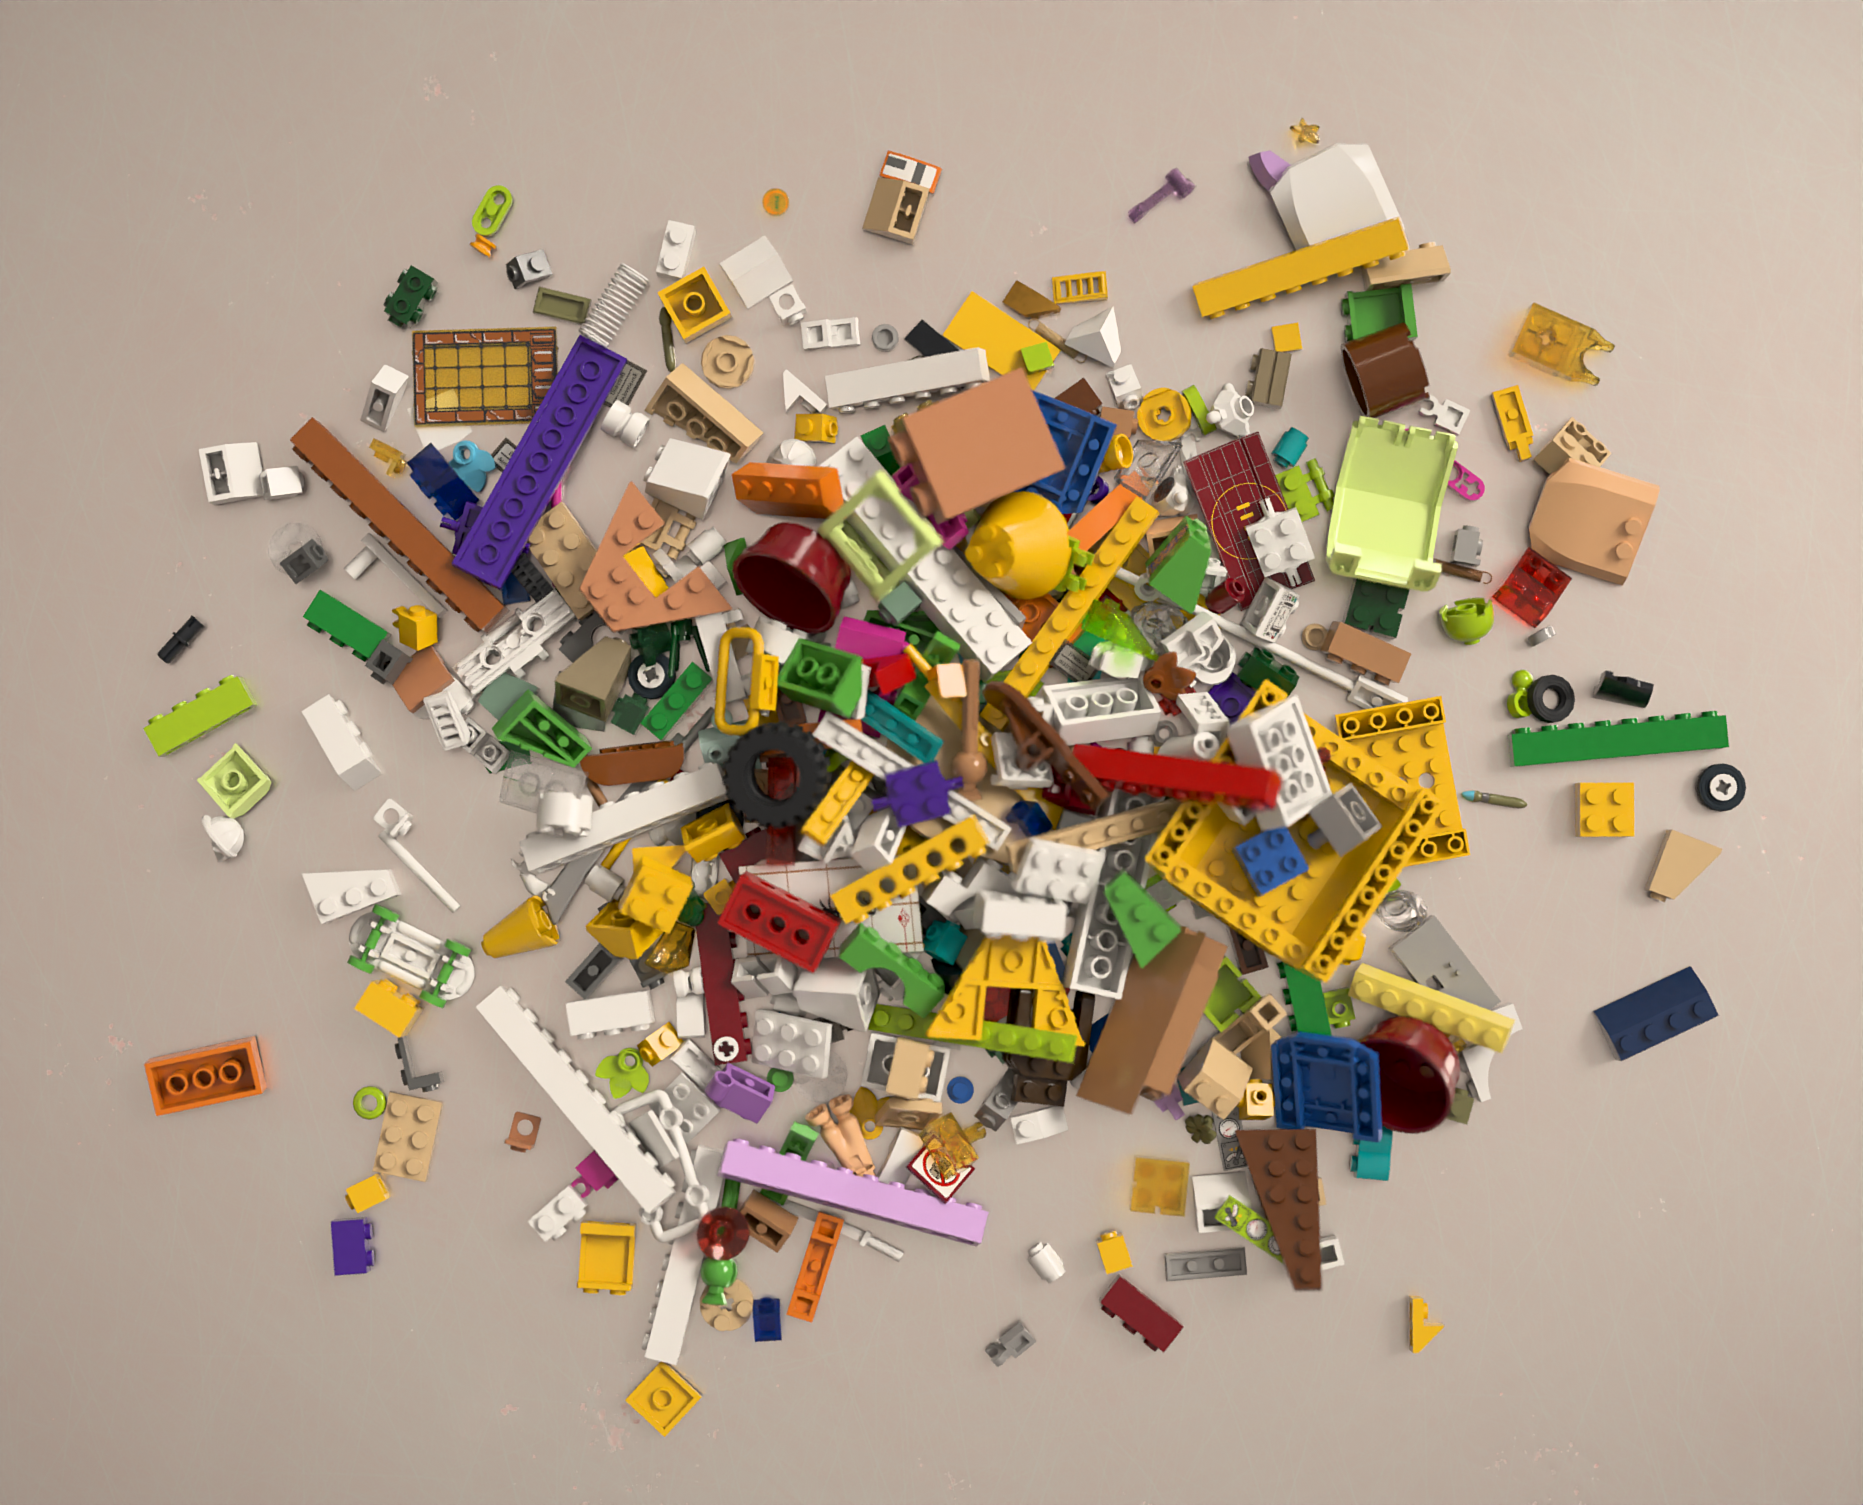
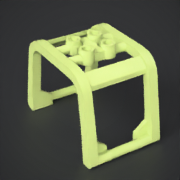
M883 470L877 472L817 530L824 539L827 538L840 556L855 572L858 579L871 591L870 595L876 602H879L900 585L899 581L943 542L926 521L922 522L898 494L900 490ZM870 496L886 501L890 500L914 529L916 550L892 572L887 569L846 520ZM975 509L964 513L968 520L965 523L967 529L970 530L981 518Z

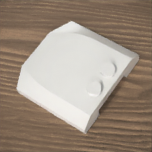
M1336 143L1288 166L1282 173L1279 181L1269 190L1295 250L1399 216L1367 143Z

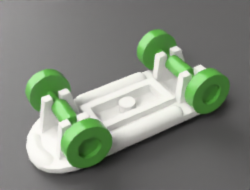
M375 904L372 912L363 914L351 927L349 945L355 956L350 955L347 961L348 964L372 974L374 968L421 990L419 996L421 999L440 1008H444L447 1000L461 997L469 990L475 977V968L469 957L470 948L449 938L444 942L398 920L399 914Z

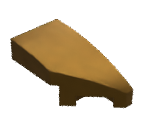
M1018 280L1015 281L1002 301L1008 308L1026 318L1031 317V319H1039L1041 315L1051 312L1056 314L1061 311L1060 306Z

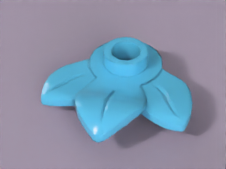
M464 440L457 443L453 450V459L446 467V477L449 486L455 487L465 481L471 489L481 492L486 484V472L496 468L492 455L487 451L479 450L472 441ZM466 449L470 451V457L468 459H466L464 456V451Z

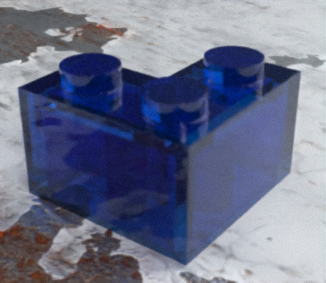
M432 443L428 444L407 462L413 471L409 474L429 500L432 497L437 500L434 505L443 516L448 513L454 520H457L463 515L467 501L473 503L479 501L470 487Z

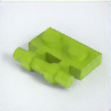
M1316 458L1306 462L1309 473L1303 475L1298 465L1275 475L1288 510L1296 507L1302 522L1320 515L1316 507L1319 503L1323 502L1327 511L1333 508V497L1335 495L1332 489L1329 490L1323 476L1325 475L1324 469L1319 467ZM1314 480L1319 492L1314 497H1312L1307 482Z

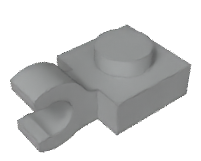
M1019 1322L999 1338L1001 1344H991L986 1348L985 1352L992 1358V1362L999 1367L1011 1355L1016 1359L1036 1343V1340Z

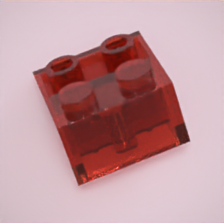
M1528 547L1492 595V598L1535 629L1548 616L1572 578Z

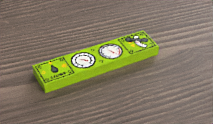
M1228 1195L1214 1218L1283 1263L1269 1222Z

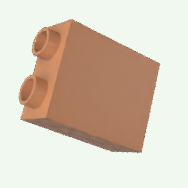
M1022 367L903 417L894 424L898 433L889 437V444L898 464L901 467L912 464L920 483L910 488L917 510L923 518L933 514L937 524L1065 469Z

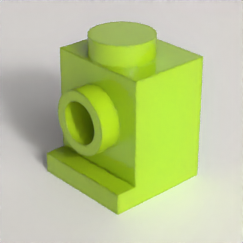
M1349 987L1323 992L1329 1024H1334L1335 1029L1351 1026L1350 1020L1356 1019L1352 999L1348 996ZM1337 1004L1344 1005L1343 1013H1336L1335 1007Z

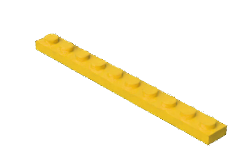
M1136 496L1095 553L1092 565H1087L1079 577L1087 580L1085 589H1078V592L1071 590L1067 592L1003 682L1016 688L1028 698L1063 646L1068 642L1160 514L1157 509ZM989 704L980 713L984 720L1002 732L1009 724L1007 717Z

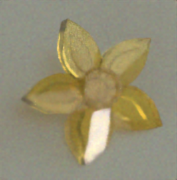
M1303 117L1299 122V126L1291 125L1290 129L1299 134L1298 140L1300 143L1306 140L1310 143H1319L1320 139L1317 132L1320 126L1315 124L1308 125Z

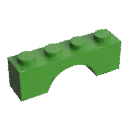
M860 922L840 944L839 958L857 971L862 972L870 968H885L896 973L905 986L903 1004L923 1019L944 998L945 985L943 980L937 974H930L915 958H909L904 955L896 944L888 943L882 939L874 928L866 927Z

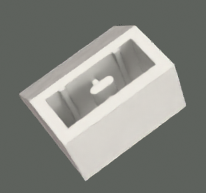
M257 442L224 444L199 449L209 503L218 505L263 496L260 473L263 471Z
M1246 1172L1192 1176L1198 1233L1232 1230L1214 1218L1228 1195L1251 1209Z

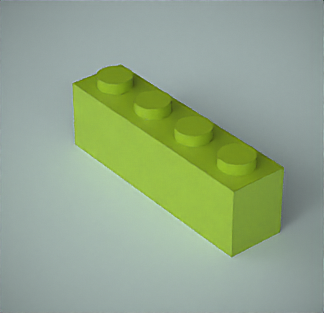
M229 675L219 681V687L213 690L206 688L195 694L197 699L188 704L186 701L176 704L171 708L173 712L166 716L159 714L149 719V725L143 729L157 755L165 757L258 706L244 679L239 676L234 678L233 675Z

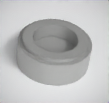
M881 324L874 329L872 342L879 351H891L898 344V332L893 326Z
M1549 625L1529 636L1528 640L1532 647L1556 635L1553 627Z

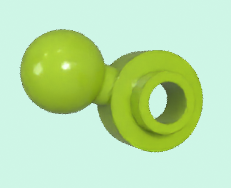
M1518 670L1511 679L1516 692L1508 696L1507 708L1514 718L1519 719L1532 714L1528 708L1527 690L1533 683V677L1527 670Z

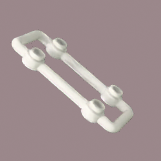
M654 1090L619 1104L615 1107L614 1111L624 1122L621 1124L622 1128L627 1133L633 1132L636 1136L634 1129L626 1126L623 1114L658 1100L661 1105L662 1111L659 1114V1122L664 1129L670 1131L689 1186L685 1194L686 1200L690 1205L696 1206L699 1215L698 1219L663 1232L659 1222L663 1216L662 1208L659 1207L654 1213L648 1214L641 1206L639 1210L640 1220L650 1226L652 1235L657 1241L664 1243L697 1231L700 1221L709 1223L710 1213L706 1203L709 1200L710 1194L707 1187L699 1184L679 1127L683 1120L681 1111L672 1107L666 1092Z

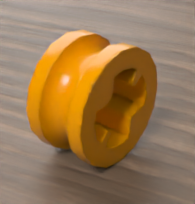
M476 233L475 242H471L469 245L490 258V251L492 249L495 250L497 246Z

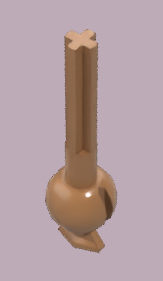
M973 659L963 660L966 696L962 698L961 751L955 754L951 762L952 775L954 778L961 776L964 787H961L957 793L969 801L982 800V795L977 788V782H980L985 777L988 768L987 759L983 753L978 751L980 661Z

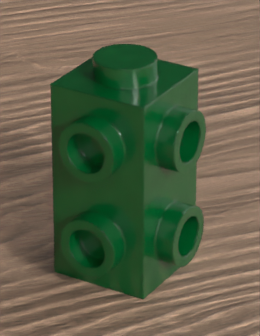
M412 265L408 270L404 269L397 280V283H399L395 293L390 292L384 302L386 307L384 312L389 316L388 321L399 328H402L403 325L411 328L413 323L418 324L424 314V310H422L427 300L430 302L438 290L435 287L437 281Z
M1256 646L1251 653L1246 651L1237 663L1240 666L1237 676L1241 682L1247 687H1254L1259 690L1266 679L1289 696L1296 687L1300 677L1292 667L1286 664L1282 665L1274 659V656L1265 649L1260 650Z

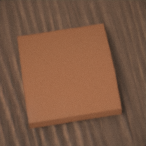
M433 645L423 648L410 656L413 660L406 664L395 683L392 684L411 713L416 712L425 705L423 702L424 697L442 692L455 681Z

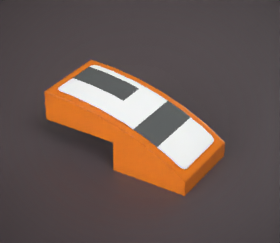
M888 150L879 176L888 179L904 180L929 188V193L934 194L942 168Z

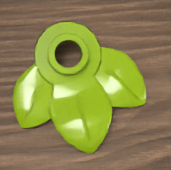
M631 1047L621 1050L618 1056H607L598 1065L595 1073L596 1077L610 1079V1090L614 1099L625 1096L632 1087L636 1091L644 1093L649 1084V1075L643 1068V1059L640 1056L639 1050ZM627 1056L634 1057L635 1064L633 1066L626 1064L625 1059Z

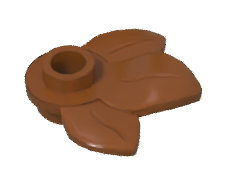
M1168 652L1155 659L1153 668L1144 674L1143 684L1152 693H1161L1167 699L1177 700L1178 694H1186L1184 688L1192 684L1196 677V672L1177 667V653ZM1157 679L1161 683H1153L1152 681Z

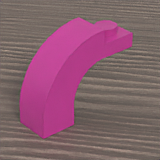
M912 464L901 467L892 477L897 488L900 490L899 492L914 503L910 488L920 483ZM964 513L937 524L933 514L927 516L935 527L938 536L943 541V546L949 550L969 533L965 524L968 520Z

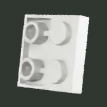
M1000 732L993 734L991 740L997 774L991 775V785L1008 786L1009 789L1026 790L1027 787L1043 788L1052 785L1054 781L1051 765L1048 762H1043L1031 772L1021 771L1014 762L1015 748L1017 746L1012 734Z

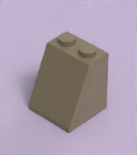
M605 636L556 677V703L606 722L627 678L631 664V645H628L623 639L616 637L610 638Z

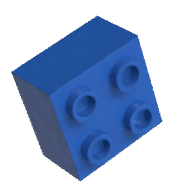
M1286 827L1268 829L1231 850L1257 897L1268 893L1309 870Z

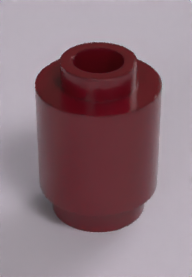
M1227 578L1208 592L1205 604L1209 611L1217 615L1220 613L1224 614L1244 600V587L1240 581Z

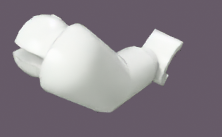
M519 851V854L524 857L522 851ZM511 858L513 867L521 872L519 875L530 894L539 896L544 902L548 900L546 898V891H548V894L555 895V891L549 888L551 885L537 879L533 873L528 871L525 859L522 863L518 864Z

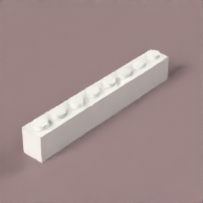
M708 762L698 767L699 770L693 773L683 772L673 777L674 780L665 784L664 782H657L650 785L649 790L645 792H632L624 796L625 800L617 803L611 801L600 805L599 810L592 812L591 830L588 837L572 836V833L563 832V836L546 835V832L541 833L538 831L527 834L526 839L519 841L528 871L539 875L728 800L725 793L729 791L728 785H723L722 777L726 775L723 767L717 763Z
M699 1145L697 1151L692 1150L690 1158L699 1184L706 1186L709 1190L710 1196L706 1204L710 1211L717 1208L724 1181L723 1177L717 1176L723 1150ZM685 1177L682 1192L686 1193L689 1186ZM686 1197L684 1203H678L675 1218L679 1219L678 1226L699 1218L696 1206L690 1205ZM711 1225V1227H710V1229H709V1236H710V1233H711L712 1225ZM697 1231L668 1242L673 1247L671 1255H665L662 1270L666 1271L664 1282L659 1281L655 1297H659L657 1308L652 1307L648 1323L653 1324L651 1334H645L642 1349L646 1350V1358L676 1365L678 1362L705 1256L703 1251L708 1245L706 1238L697 1241Z

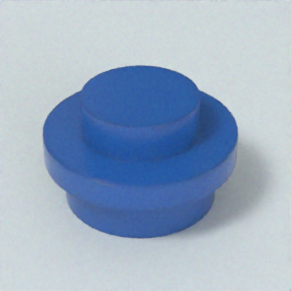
M955 1077L947 1086L948 1097L958 1104L968 1102L974 1093L973 1084L965 1077Z

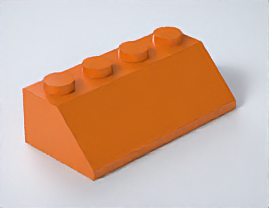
M749 462L731 474L736 499L756 514L828 519L844 504L838 469L836 467Z

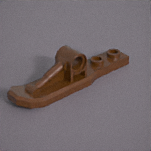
M991 681L982 690L985 700L989 705L1001 711L1009 722L1008 726L1017 746L1014 757L1017 768L1024 772H1031L1043 762H1048L1061 775L1062 780L1074 789L1079 795L1080 800L1093 811L1096 810L1110 794L1074 756L1066 741L1019 690L1006 682Z

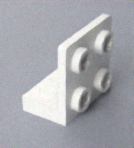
M1208 692L1178 694L1176 704L1195 729V733H1211L1218 740L1220 748L1226 737L1227 732L1225 729L1230 725L1228 718L1220 710L1217 703L1214 702Z

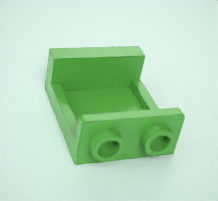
M1403 284L1396 288L1354 293L1353 291H1347L1345 298L1341 299L1342 314H1347L1348 325H1344L1346 341L1363 337L1402 322L1408 326L1411 335L1407 336L1409 341H1413L1418 337L1411 284Z

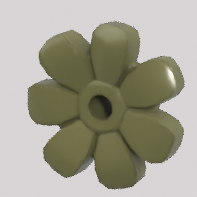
M1197 1114L1194 1118L1189 1116L1185 1120V1128L1188 1133L1193 1134L1191 1139L1196 1143H1199L1201 1140L1204 1144H1210L1217 1135L1212 1130L1214 1120L1209 1115L1203 1118L1202 1115Z

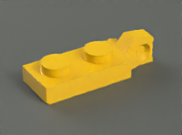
M1515 385L1492 392L1491 396L1506 445L1508 444L1509 450L1515 449L1519 462L1529 460L1532 456L1528 445L1533 444L1532 437L1534 435L1519 386Z

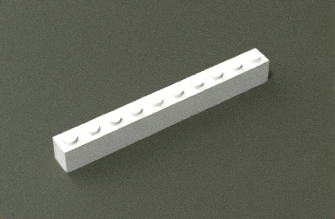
M502 986L497 988L476 1008L648 1214L654 1213L677 1193L673 1189V1186L676 1185L666 1172L661 1174L655 1167L658 1165V1162L649 1152L645 1154L638 1147L641 1144L639 1139L633 1132L627 1133L622 1128L621 1124L624 1122L614 1110L609 1112L603 1105L606 1103L604 1097L597 1090L591 1091L586 1085L589 1082L588 1078L581 1070L575 1071L569 1063L572 1060L563 1049L558 1051L552 1044L555 1041L553 1036L545 1028L542 1031L535 1024L538 1020L529 1008L524 1010L518 1003L521 999L511 987L508 990Z

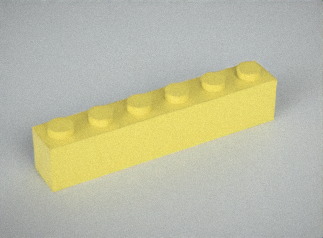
M1364 963L1355 971L1348 996L1400 1016L1423 1020V1022L1433 1025L1440 1031L1502 1053L1505 1049L1515 1023V1019Z

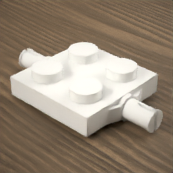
M1265 498L1268 509L1262 499L1259 503L1264 516L1258 522L1245 527L1264 577L1278 572H1286L1291 586L1296 585L1292 575H1294L1298 585L1302 581L1296 568L1304 562L1315 559V555L1297 508L1294 507L1284 512H1274L1270 498Z

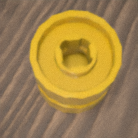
M1125 434L1113 435L1098 474L1110 470L1125 469L1131 466L1133 462V448Z

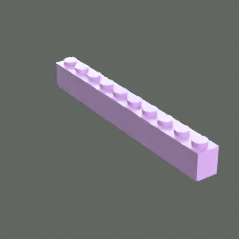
M736 1138L733 1139V1142L728 1141L725 1144L717 1174L719 1177L975 1247L982 1242L988 1212L981 1210L982 1206L978 1204L966 1203L965 1206L956 1203V1199L952 1197L944 1204L939 1198L930 1196L931 1192L924 1189L907 1190L904 1189V1184L889 1181V1184L878 1182L879 1178L873 1175L863 1174V1177L853 1175L852 1170L837 1167V1170L827 1168V1163L811 1160V1163L801 1160L799 1155L785 1153V1156L776 1154L775 1149L771 1147L759 1146V1149L749 1146L748 1141Z

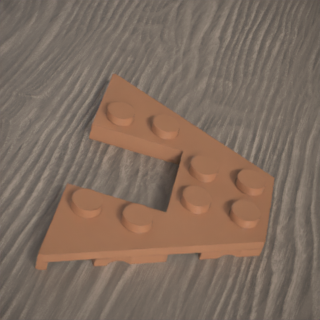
M632 481L629 482L579 588L582 595L612 633L731 611V606L699 566L659 597L655 598L623 556L665 525L664 521Z

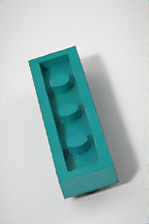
M867 690L865 715L861 720L923 763L934 761L944 741L871 690Z

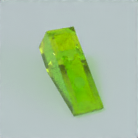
M1107 598L1104 603L1096 599L1093 600L1081 629L1155 662L1158 661L1159 656L1129 614L1119 610L1120 604Z

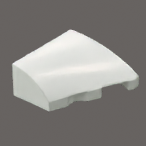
M1202 611L1162 640L1161 643L1166 653H1177V667L1190 669L1197 674L1202 665H1208L1213 651L1218 649L1224 637L1215 619ZM1194 680L1189 687H1193L1197 681Z

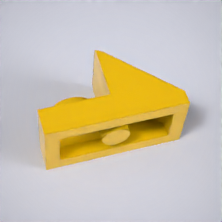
M1409 1296V1347L1412 1353H1419L1445 1326L1442 1323H1424V1319H1428V1304L1423 1303L1421 1296Z

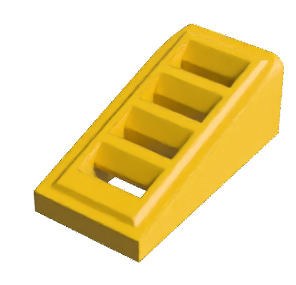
M1106 271L1052 277L1053 300L1055 304L1108 299ZM1093 280H1098L1099 293H1094ZM1082 281H1087L1088 294L1083 295ZM1071 282H1076V296H1072ZM1060 283H1066L1067 297H1061Z

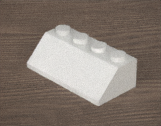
M1139 674L1138 678H1127L1126 680L1112 677L1043 686L1042 689L1044 702L1053 705V728L1066 741L1068 746L1155 734L1161 715V710L1152 692L1144 687L1142 674Z

